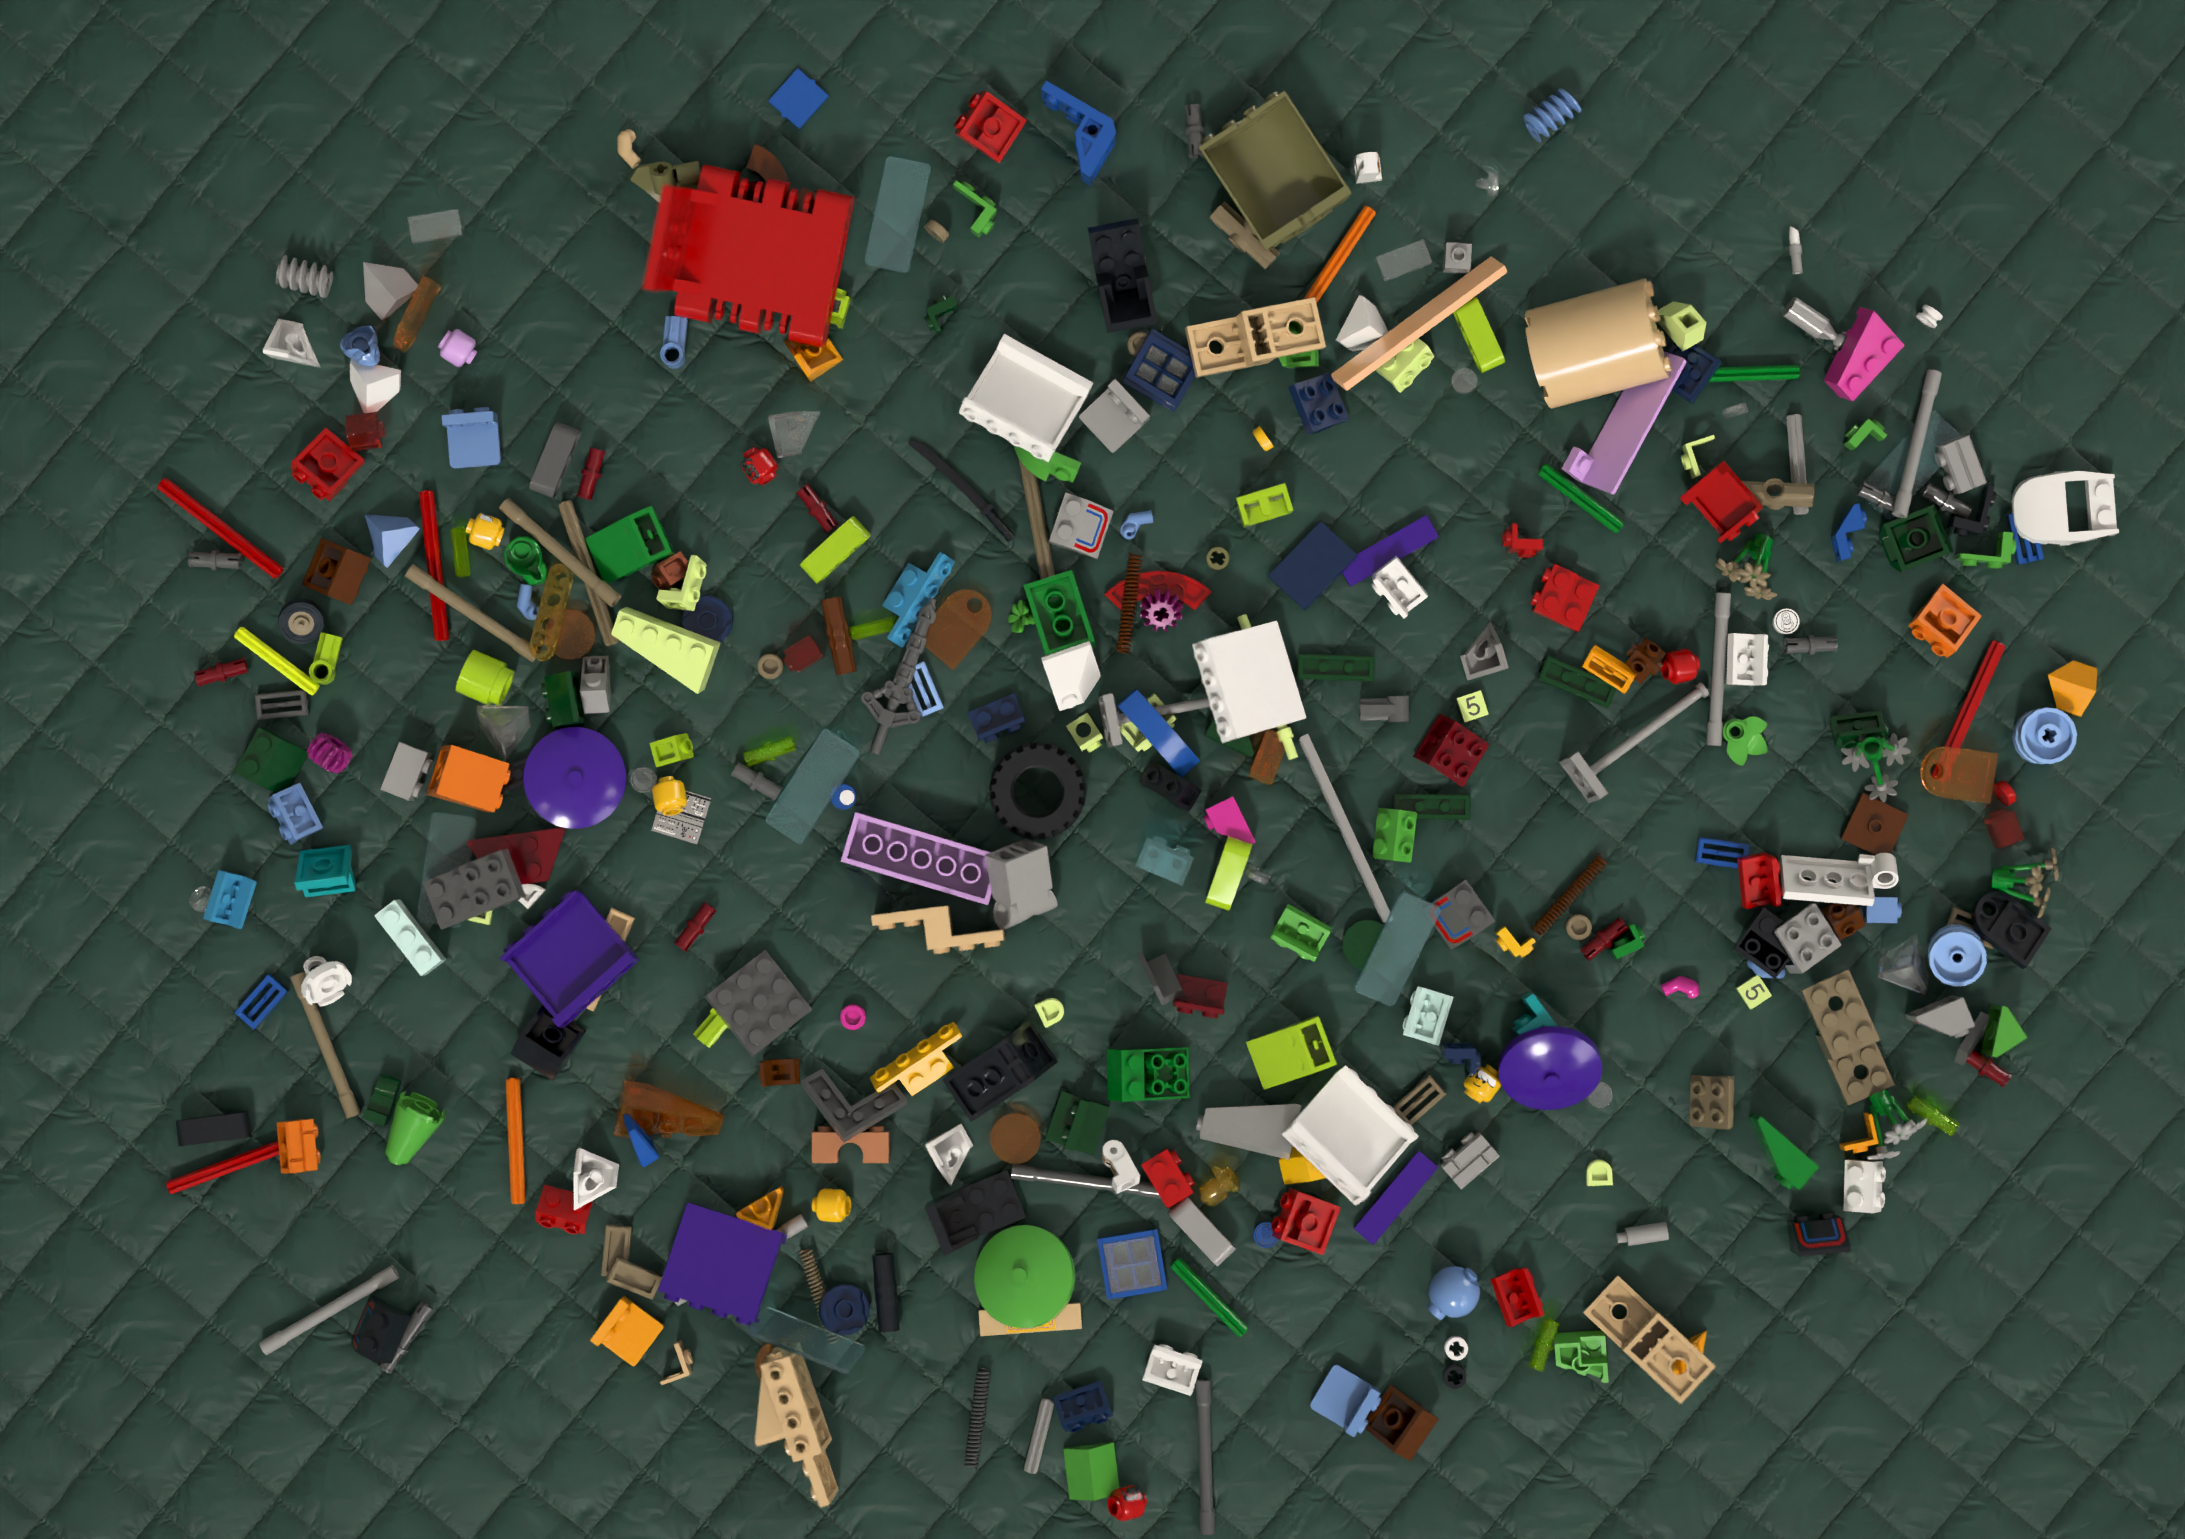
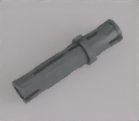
M420 1300L411 1315L412 1317L392 1363H378V1367L389 1374L392 1373L401 1357L408 1353L407 1348L427 1318L434 1311L433 1307Z

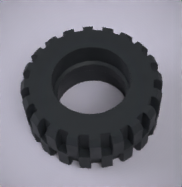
M1027 743L1009 751V753L1001 758L993 770L989 784L990 803L997 819L1014 834L1035 840L1052 838L1068 830L1079 818L1086 800L1084 775L1073 757L1061 748L1046 743ZM1033 767H1042L1052 771L1058 777L1062 786V796L1059 804L1054 810L1044 815L1026 813L1018 806L1014 797V785L1017 778L1025 770Z

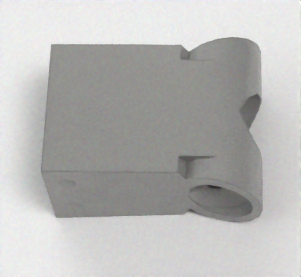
M1025 838L985 855L992 895L996 900L993 909L994 919L1000 929H1008L1022 923L1033 915H1041L1057 907L1056 897L1051 891L1053 887L1046 845Z

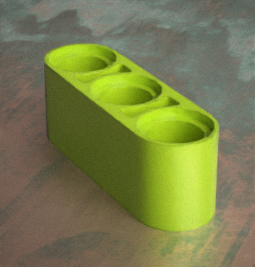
M1475 296L1454 311L1453 314L1479 371L1484 373L1504 364L1505 358L1485 313Z
M852 516L804 559L800 566L818 584L858 549L871 534L855 516Z
M1230 836L1227 837L1205 903L1227 911L1230 910L1252 844Z

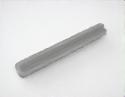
M1791 414L1787 416L1791 483L1807 484L1802 416L1800 414ZM1793 507V512L1796 515H1804L1809 512V507Z

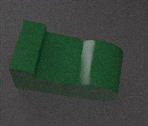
M381 1074L368 1107L365 1109L363 1119L382 1126L388 1125L402 1081Z

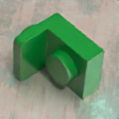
M1634 923L1627 924L1632 939L1629 940L1626 936L1613 942L1615 947L1609 949L1613 959H1619L1644 947L1642 941L1645 940V936L1639 925L1635 927Z

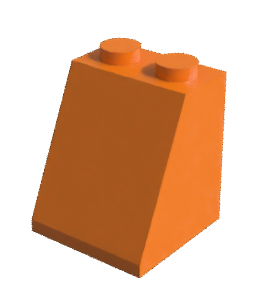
M454 745L441 746L426 795L489 813L495 812V809L500 808L503 800V795L500 794L502 786L507 784L510 777L509 763Z

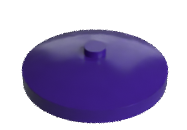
M566 727L549 733L533 747L524 767V788L534 810L548 822L570 829L586 828L603 821L617 808L625 791L626 769L618 749L604 735L584 727Z
M1558 1026L1535 1028L1520 1034L1504 1048L1498 1065L1499 1078L1504 1091L1516 1102L1540 1110L1562 1109L1579 1103L1595 1090L1602 1075L1601 1056L1593 1041L1576 1030Z

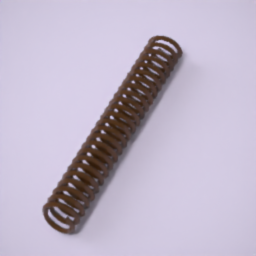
M1131 552L1128 553L1130 556L1127 557L1129 564L1126 565L1128 572L1125 573L1127 580L1124 581L1126 588L1123 589L1125 591L1123 595L1125 596L1122 597L1124 599L1122 603L1124 604L1121 605L1123 608L1120 613L1122 616L1119 621L1121 624L1119 625L1120 629H1118L1120 631L1118 633L1119 637H1117L1119 639L1117 641L1118 645H1116L1118 647L1116 651L1124 654H1129L1127 651L1131 650L1127 647H1130L1131 644L1128 643L1132 642L1128 639L1132 638L1129 635L1133 633L1129 631L1133 630L1130 627L1134 626L1131 624L1134 620L1131 619L1135 618L1132 616L1135 612L1132 611L1136 610L1133 608L1136 604L1129 602H1137L1129 598L1136 599L1137 596L1130 594H1138L1135 591H1131L1138 590V588L1131 586H1139L1136 583H1132L1139 582V580L1132 578H1140L1137 575H1133L1140 574V572L1133 570H1141V568L1134 566H1141V564L1135 562H1142L1140 559H1135L1142 558V556L1132 554Z
M1598 853V856L1592 859L1590 865H1587V868L1581 871L1582 874H1579V877L1573 880L1571 886H1568V889L1562 892L1563 896L1560 895V898L1554 901L1552 907H1549V910L1543 913L1544 917L1541 916V919H1538V922L1532 925L1539 936H1541V933L1545 934V931H1548L1545 926L1551 928L1549 924L1553 925V922H1556L1553 917L1559 919L1557 915L1562 916L1561 913L1567 910L1564 905L1570 907L1568 903L1572 904V901H1575L1572 896L1578 898L1575 893L1581 895L1579 891L1583 892L1582 888L1586 889L1583 884L1589 886L1587 882L1591 883V880H1594L1590 874L1597 877L1594 872L1600 874L1598 870L1602 871L1599 865L1602 868H1605L1602 863L1608 865L1601 857V853Z

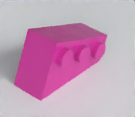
M1859 307L1852 329H1848L1845 335L1847 339L1841 351H1837L1824 378V381L1838 397L1854 401L1905 346L1875 311Z

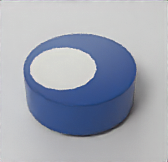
M838 785L831 792V802L838 809H849L856 802V792L849 785Z

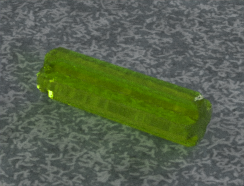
M463 527L452 528L451 540L456 576H470L465 529Z
M891 616L853 626L850 628L851 638L859 640L890 632L898 618L897 616Z

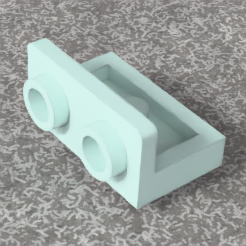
M1418 986L1410 999L1412 1006L1409 1015L1405 1017L1403 1022V1035L1439 1046L1454 997Z

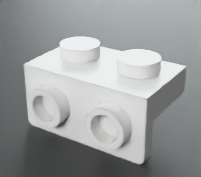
M1397 556L1372 574V581L1374 582L1371 584L1379 596L1384 594L1389 600L1387 604L1395 615L1400 614L1403 618H1406L1411 609L1428 597V593Z
M1728 634L1726 684L1746 686L1767 684V658L1769 650L1767 634Z
M1845 1160L1843 1211L1881 1212L1885 1204L1882 1182L1885 1180L1886 1170L1883 1167V1161Z
M1154 1345L1150 1352L1142 1380L1191 1396L1203 1361L1197 1359L1198 1357L1192 1353L1184 1352L1182 1354L1173 1351V1348L1168 1345Z

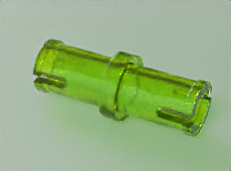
M790 735L772 743L767 741L764 743V746L743 752L745 762H748L747 766L751 767L767 760L772 762L778 756L797 751L795 742L792 741L793 737Z
M1917 1095L1912 1098L1911 1104L1907 1106L1908 1110L1913 1111L1923 1119L1927 1118L1926 1124L1930 1126L1933 1124L1950 1137L1956 1132L1957 1129L1955 1128L1959 1127L1960 1123L1942 1113L1941 1108L1931 1106Z
M1544 1318L1539 1337L1533 1343L1536 1346L1528 1364L1530 1368L1534 1367V1370L1544 1371L1548 1355L1554 1349L1553 1341L1560 1325L1558 1321L1554 1322L1553 1319Z

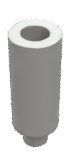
M1666 1222L1627 1227L1624 1229L1625 1232L1616 1233L1617 1243L1626 1242L1627 1246L1669 1240Z

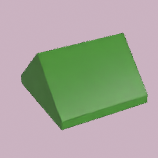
M1990 1004L1988 1012L1989 1021L1984 1031L1980 1054L1999 1057L2025 1040L2027 1036L2008 1007Z
M1114 1442L1063 1448L1070 1500L1096 1501L1109 1497L1114 1489L1120 1488Z

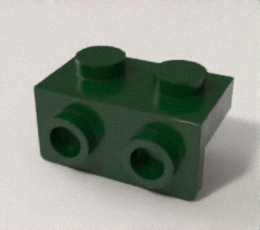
M1881 710L1831 716L1829 720L1835 748L1852 749L1859 742L1863 743L1869 737H1875L1879 740L1885 738L1886 740L1889 733L1888 727L1884 726Z

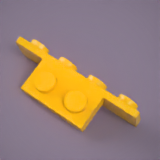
M952 1022L941 1027L937 1033L928 1039L920 1041L916 1047L907 1053L899 1055L895 1061L886 1067L878 1069L870 1077L875 1090L879 1093L897 1080H900L911 1096H913L954 1069L943 1049L962 1037L956 1023Z

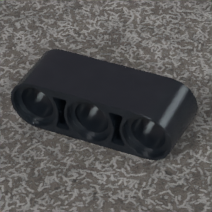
M249 1111L176 1121L178 1146L252 1137Z

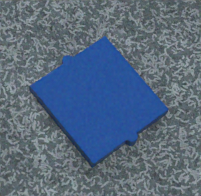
M797 68L768 102L782 113V118H787L798 129H801L827 100L829 95L816 85L814 79H809Z

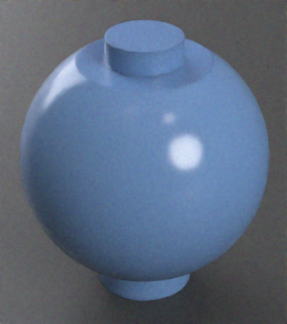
M1450 1266L1438 1271L1429 1285V1297L1431 1300L1427 1305L1429 1311L1440 1320L1446 1315L1451 1318H1459L1469 1314L1476 1307L1480 1297L1477 1275L1469 1268L1464 1269L1458 1266Z

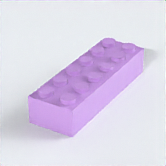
M855 812L841 862L989 905L992 896L985 855L991 852Z

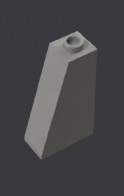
M1301 1105L1206 1108L1204 1116L1199 1115L1196 1130L1200 1131V1139L1289 1160L1293 1145L1282 1133L1300 1114Z

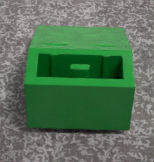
M653 506L635 512L585 538L601 577L607 584L675 554Z
M1189 1047L1107 1049L1108 1100L1128 1102L1190 1098Z

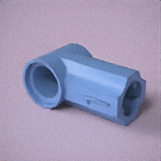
M666 316L663 347L660 351V357L665 365L672 369L682 367L686 360L687 318ZM677 350L679 351V358L673 362L668 361L667 354L669 351Z

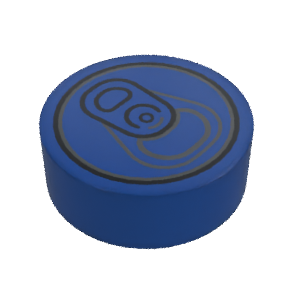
M1261 1222L1254 1229V1240L1261 1247H1272L1278 1241V1238L1272 1236L1271 1222Z

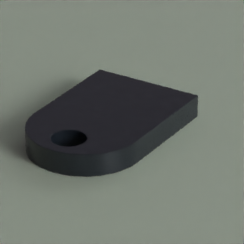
M1996 891L1983 895L1975 902L1971 911L1972 924L1978 935L2021 969L2028 966L2052 929L2017 900L2004 892ZM1984 903L1991 907V916H1987L1983 912L1982 906Z

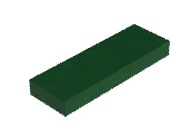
M1298 653L1297 679L1374 682L1375 656Z
M1551 656L1546 657L1537 678L1540 681L1606 709L1609 708L1616 688L1599 677Z
M1393 794V809L1416 812L1417 819L1470 820V794Z

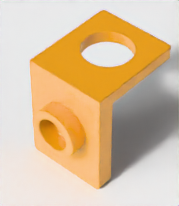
M1863 1113L1868 1138L1839 1144L1841 1150L1848 1151L1853 1149V1153L1867 1151L1868 1146L1879 1144L1871 1113Z

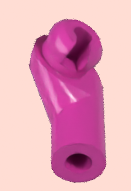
M1678 976L1660 985L1665 996L1678 990L1686 993L1688 998H1696L1700 993L1698 983L1684 976Z

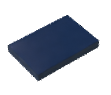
M1320 521L1268 577L1306 611L1358 555Z

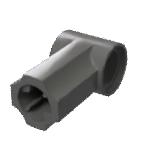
M1409 696L1359 699L1360 721L1387 720V722H1410Z

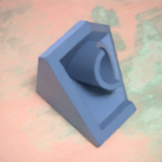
M365 514L375 557L388 568L420 528L408 517Z

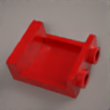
M1724 460L1680 497L1685 505L1692 501L1720 534V537L1717 539L1719 543H1722L1725 539L1732 541L1742 532L1739 529L1741 526L1746 524L1749 527L1760 518L1757 513L1764 507Z

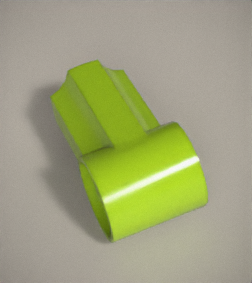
M327 633L320 634L314 661L309 668L310 677L315 682L327 685L335 679V668L343 638ZM327 666L328 675L323 679H319L317 677L318 668Z
M712 1008L710 1015L693 1035L710 1048L729 1027Z

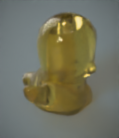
M1212 1167V1172L1216 1177L1204 1182L1199 1188V1197L1204 1204L1217 1206L1228 1197L1230 1191L1237 1192L1239 1190L1240 1180L1229 1167L1222 1170L1218 1167Z

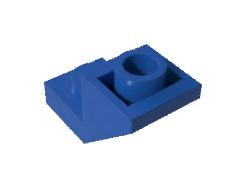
M1859 503L1847 509L1830 537L1836 562L1851 558L1850 553L1853 552V545L1851 539L1846 538V533L1862 530L1865 528L1864 523H1867L1865 510L1863 508L1860 509Z

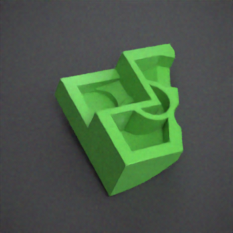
M1602 1330L1554 1333L1556 1366L1564 1369H1573L1583 1376H1586L1588 1373L1599 1377L1603 1383H1609L1606 1336Z

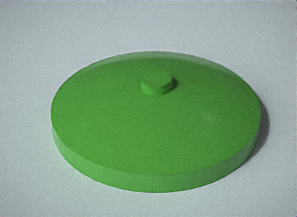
M1013 1226L997 1233L983 1247L975 1266V1289L983 1308L1000 1323L1022 1329L1039 1327L1055 1319L1067 1306L1075 1285L1073 1259L1065 1244L1053 1233L1036 1226Z

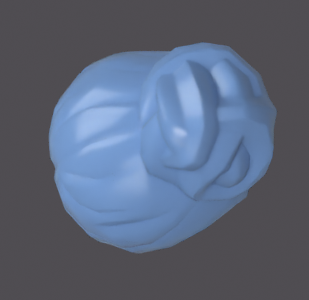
M372 326L358 327L341 339V350L349 358L355 359L358 365L373 367L379 363L378 339Z

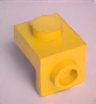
M1502 926L1495 932L1498 936L1495 939L1496 943L1504 952L1509 950L1514 957L1520 955L1523 958L1534 949L1532 944L1536 941L1533 937H1529L1519 945L1506 927Z

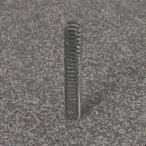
M982 1367L978 1369L987 1372L977 1371L976 1373L986 1376L977 1375L976 1378L986 1380L976 1379L975 1381L985 1384L975 1383L974 1385L985 1388L975 1387L974 1389L984 1392L974 1391L973 1393L983 1396L974 1395L973 1397L983 1400H972L973 1402L982 1403H973L972 1406L982 1408L972 1407V1410L981 1412L972 1411L971 1414L980 1416H970L973 1419L980 1420L971 1419L970 1422L972 1423L969 1424V1426L978 1427L969 1428V1430L978 1432H968L970 1435H977V1437L968 1436L969 1439H976L977 1441L967 1440L969 1443L977 1444H967L968 1447H975L977 1449L966 1448L967 1451H975L977 1453H965L976 1456H965L966 1459L976 1461H964L965 1463L975 1464H964L965 1467L975 1468V1471L978 1470L977 1466L979 1465L977 1462H979L978 1458L980 1457L978 1455L980 1454L979 1450L981 1448L979 1446H981L980 1442L982 1441L980 1438L983 1437L981 1434L984 1429L982 1427L985 1421L983 1419L985 1417L984 1414L986 1413L984 1410L987 1405V1390L989 1389L988 1385H990L988 1383L990 1381L989 1377H991V1371Z

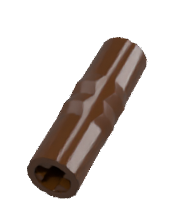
M842 597L821 600L828 645L831 650L836 675L856 672L852 639L849 635V626L846 621Z

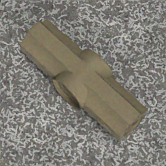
M1225 201L1210 216L1209 219L1228 235L1231 243L1241 252H1246L1264 270L1280 255L1276 248L1266 251L1246 219H1243Z
M1777 478L1769 479L1766 482L1742 481L1757 500L1769 509L1779 510L1784 506L1813 507L1815 497L1814 484L1784 483ZM1773 492L1780 493L1777 496H1770V494Z

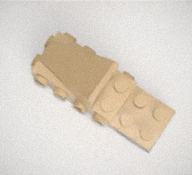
M786 1344L771 1349L772 1352L766 1355V1359L760 1365L762 1376L755 1444L758 1447L785 1438V1450L789 1456H792L793 1462L804 1460L802 1468L805 1476L810 1478L812 1484L810 1487L811 1495L814 1501H818L821 1508L830 1505L839 1491L825 1451L832 1438L800 1344L786 1347Z

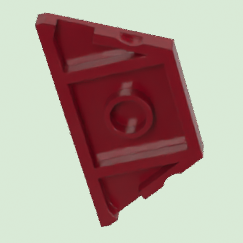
M561 827L468 840L467 844L477 859L508 848L521 885L550 880L566 828Z

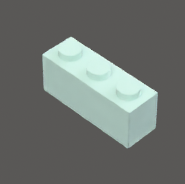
M400 899L392 901L374 915L421 976L429 974L447 960Z

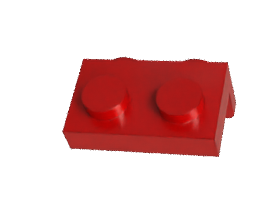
M1512 523L1503 531L1502 546L1506 547V553H1518L1520 558H1532L1536 556V553L1543 550V539H1517V523Z
M1763 852L1737 858L1742 907L1750 909L1767 904L1775 907L1781 906L1783 893L1778 877L1780 865L1776 857Z
M1168 1147L1141 1164L1167 1209L1193 1194L1192 1186L1195 1185L1188 1171L1183 1174L1179 1164L1182 1161L1176 1151L1170 1152Z
M544 1185L536 1209V1222L546 1228L557 1227L564 1229V1231L570 1234H585L587 1220L594 1200L574 1211V1192Z
M1527 1267L1513 1268L1490 1279L1507 1327H1513L1531 1318L1544 1315L1542 1301L1534 1287V1278Z

